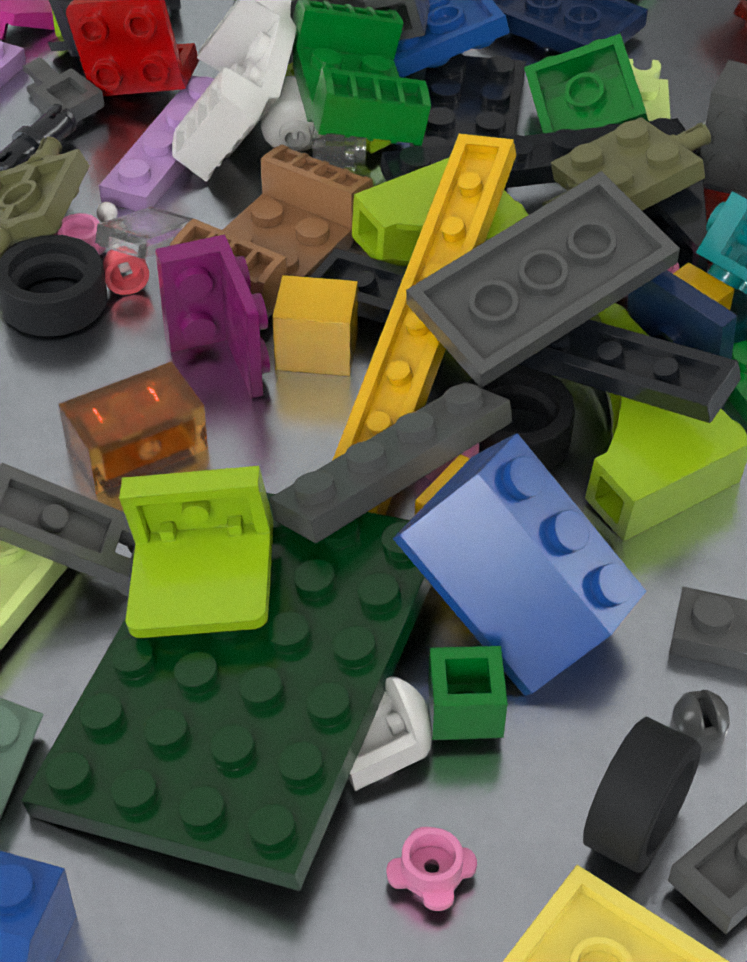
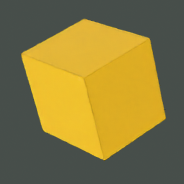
M282 275L272 317L275 370L350 376L358 335V281Z

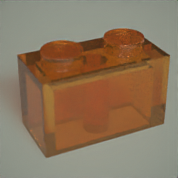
M172 361L58 404L66 448L96 494L120 485L124 477L142 476L208 449L204 404Z

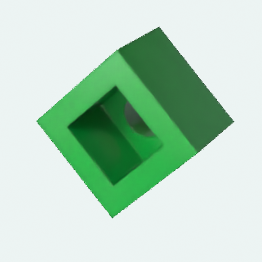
M501 646L430 648L428 690L432 740L504 738L508 703Z

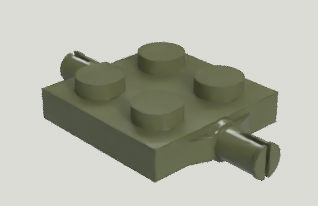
M640 117L636 120L622 123L616 130L590 143L581 144L570 153L552 161L553 177L558 184L569 191L602 171L642 211L705 178L703 159L692 151L710 144L711 135L705 124L702 125V122L697 123L694 127L678 135H668ZM560 194V195H558V196H556V197H554V198H552V199H550V200H548V201H547V200L544 201V202L542 203V207H543L544 205L548 204L549 202L553 201L554 199L558 198V197L561 196L562 194Z
M47 136L46 139L42 138L37 151L30 156L28 161L14 168L0 171V258L15 243L39 236L54 235L61 228L62 220L72 200L78 195L79 186L90 167L79 149L60 154L62 151L61 143L54 137Z

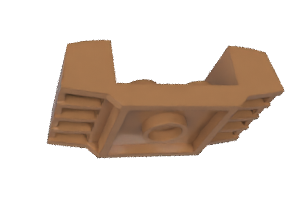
M283 144L273 148L260 159L262 194L223 230L193 218L170 243L171 246L225 234L234 256H243L245 258L250 274L251 294L260 293L262 295L268 317L274 313L282 275L310 277L335 248L345 251L351 248L354 240L352 238L354 194L373 187V180L369 177H362L350 172L348 169H341L329 164L327 161H320L310 157L309 154H302L289 149L288 146Z

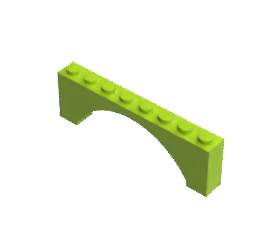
M449 158L354 194L352 238L370 258L398 266H408ZM505 190L501 196L485 241L529 215L523 205L515 201ZM617 303L612 304L590 319L649 336L630 317L628 311ZM606 392L612 419L611 444L606 453L594 458L585 499L623 542L740 482L747 463V434L744 428L737 421L732 420L722 409L719 410L711 423H707Z

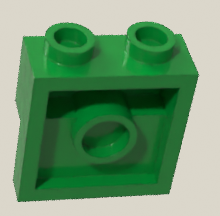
M621 33L606 39L592 41L588 45L556 56H548L539 62L524 67L543 133H552L561 129L578 130L604 127L608 124H622L640 117L648 121L647 112Z

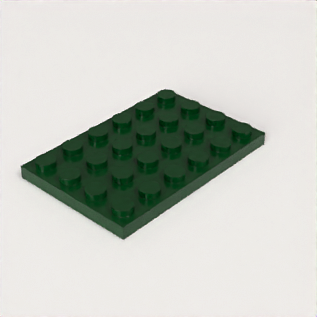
M266 492L274 521L267 622L260 628L250 630L136 638L130 634L125 618L21 800L28 815L33 818L300 891L386 691V679L392 677L431 587L429 581L392 539L410 520L366 512L318 543H314L274 520L269 498L275 494Z

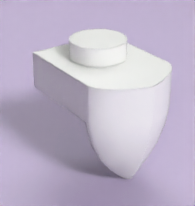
M398 677L386 679V691L348 779L355 791L425 758L431 748L432 727L427 703L412 685Z

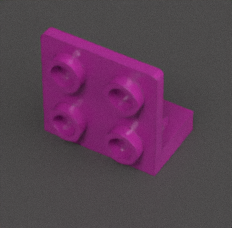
M225 234L155 249L164 333L170 352L226 340L251 399L263 396L262 374L270 372V360L263 338H260V330L268 328V316L262 295L260 293L251 294V280L245 258L243 256H234Z

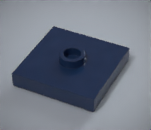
M664 271L628 294L627 311L630 317L649 336L732 359L737 315L670 271Z

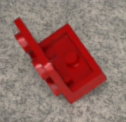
M73 0L66 9V16L86 79L102 90L103 96L182 90L186 88L199 62L195 43L176 44L165 0Z

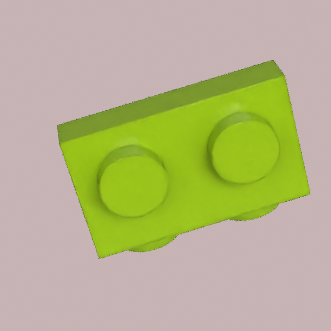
M260 466L122 478L119 499L135 542L125 620L130 634L136 638L250 630L262 627L268 620L274 521Z

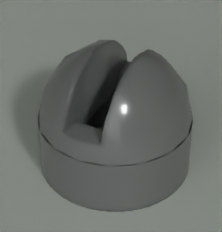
M704 689L683 694L675 704L670 720V728L699 742L702 746L701 753L718 749L724 743L730 725L727 704L719 695ZM702 713L708 715L712 727L704 728Z

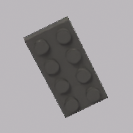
M600 171L407 289L406 301L409 308L478 386L482 388L677 264L680 248Z

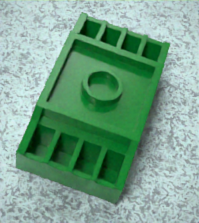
M298 0L292 18L297 27L292 47V67L307 122L314 123L318 135L329 133L344 135V138H350V136L363 137L369 141L380 139L388 140L394 144L396 142H405L422 147L431 109L430 96L425 80L401 78L397 71L394 57L404 25L399 13L395 10L381 11L374 10L372 7H353L346 3L345 5L332 4L325 0L323 2Z

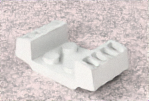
M236 0L198 53L197 58L220 72L176 127L172 142V156L206 182L212 176L216 166L220 167L224 158L230 157L280 97L297 27L290 17L291 0Z

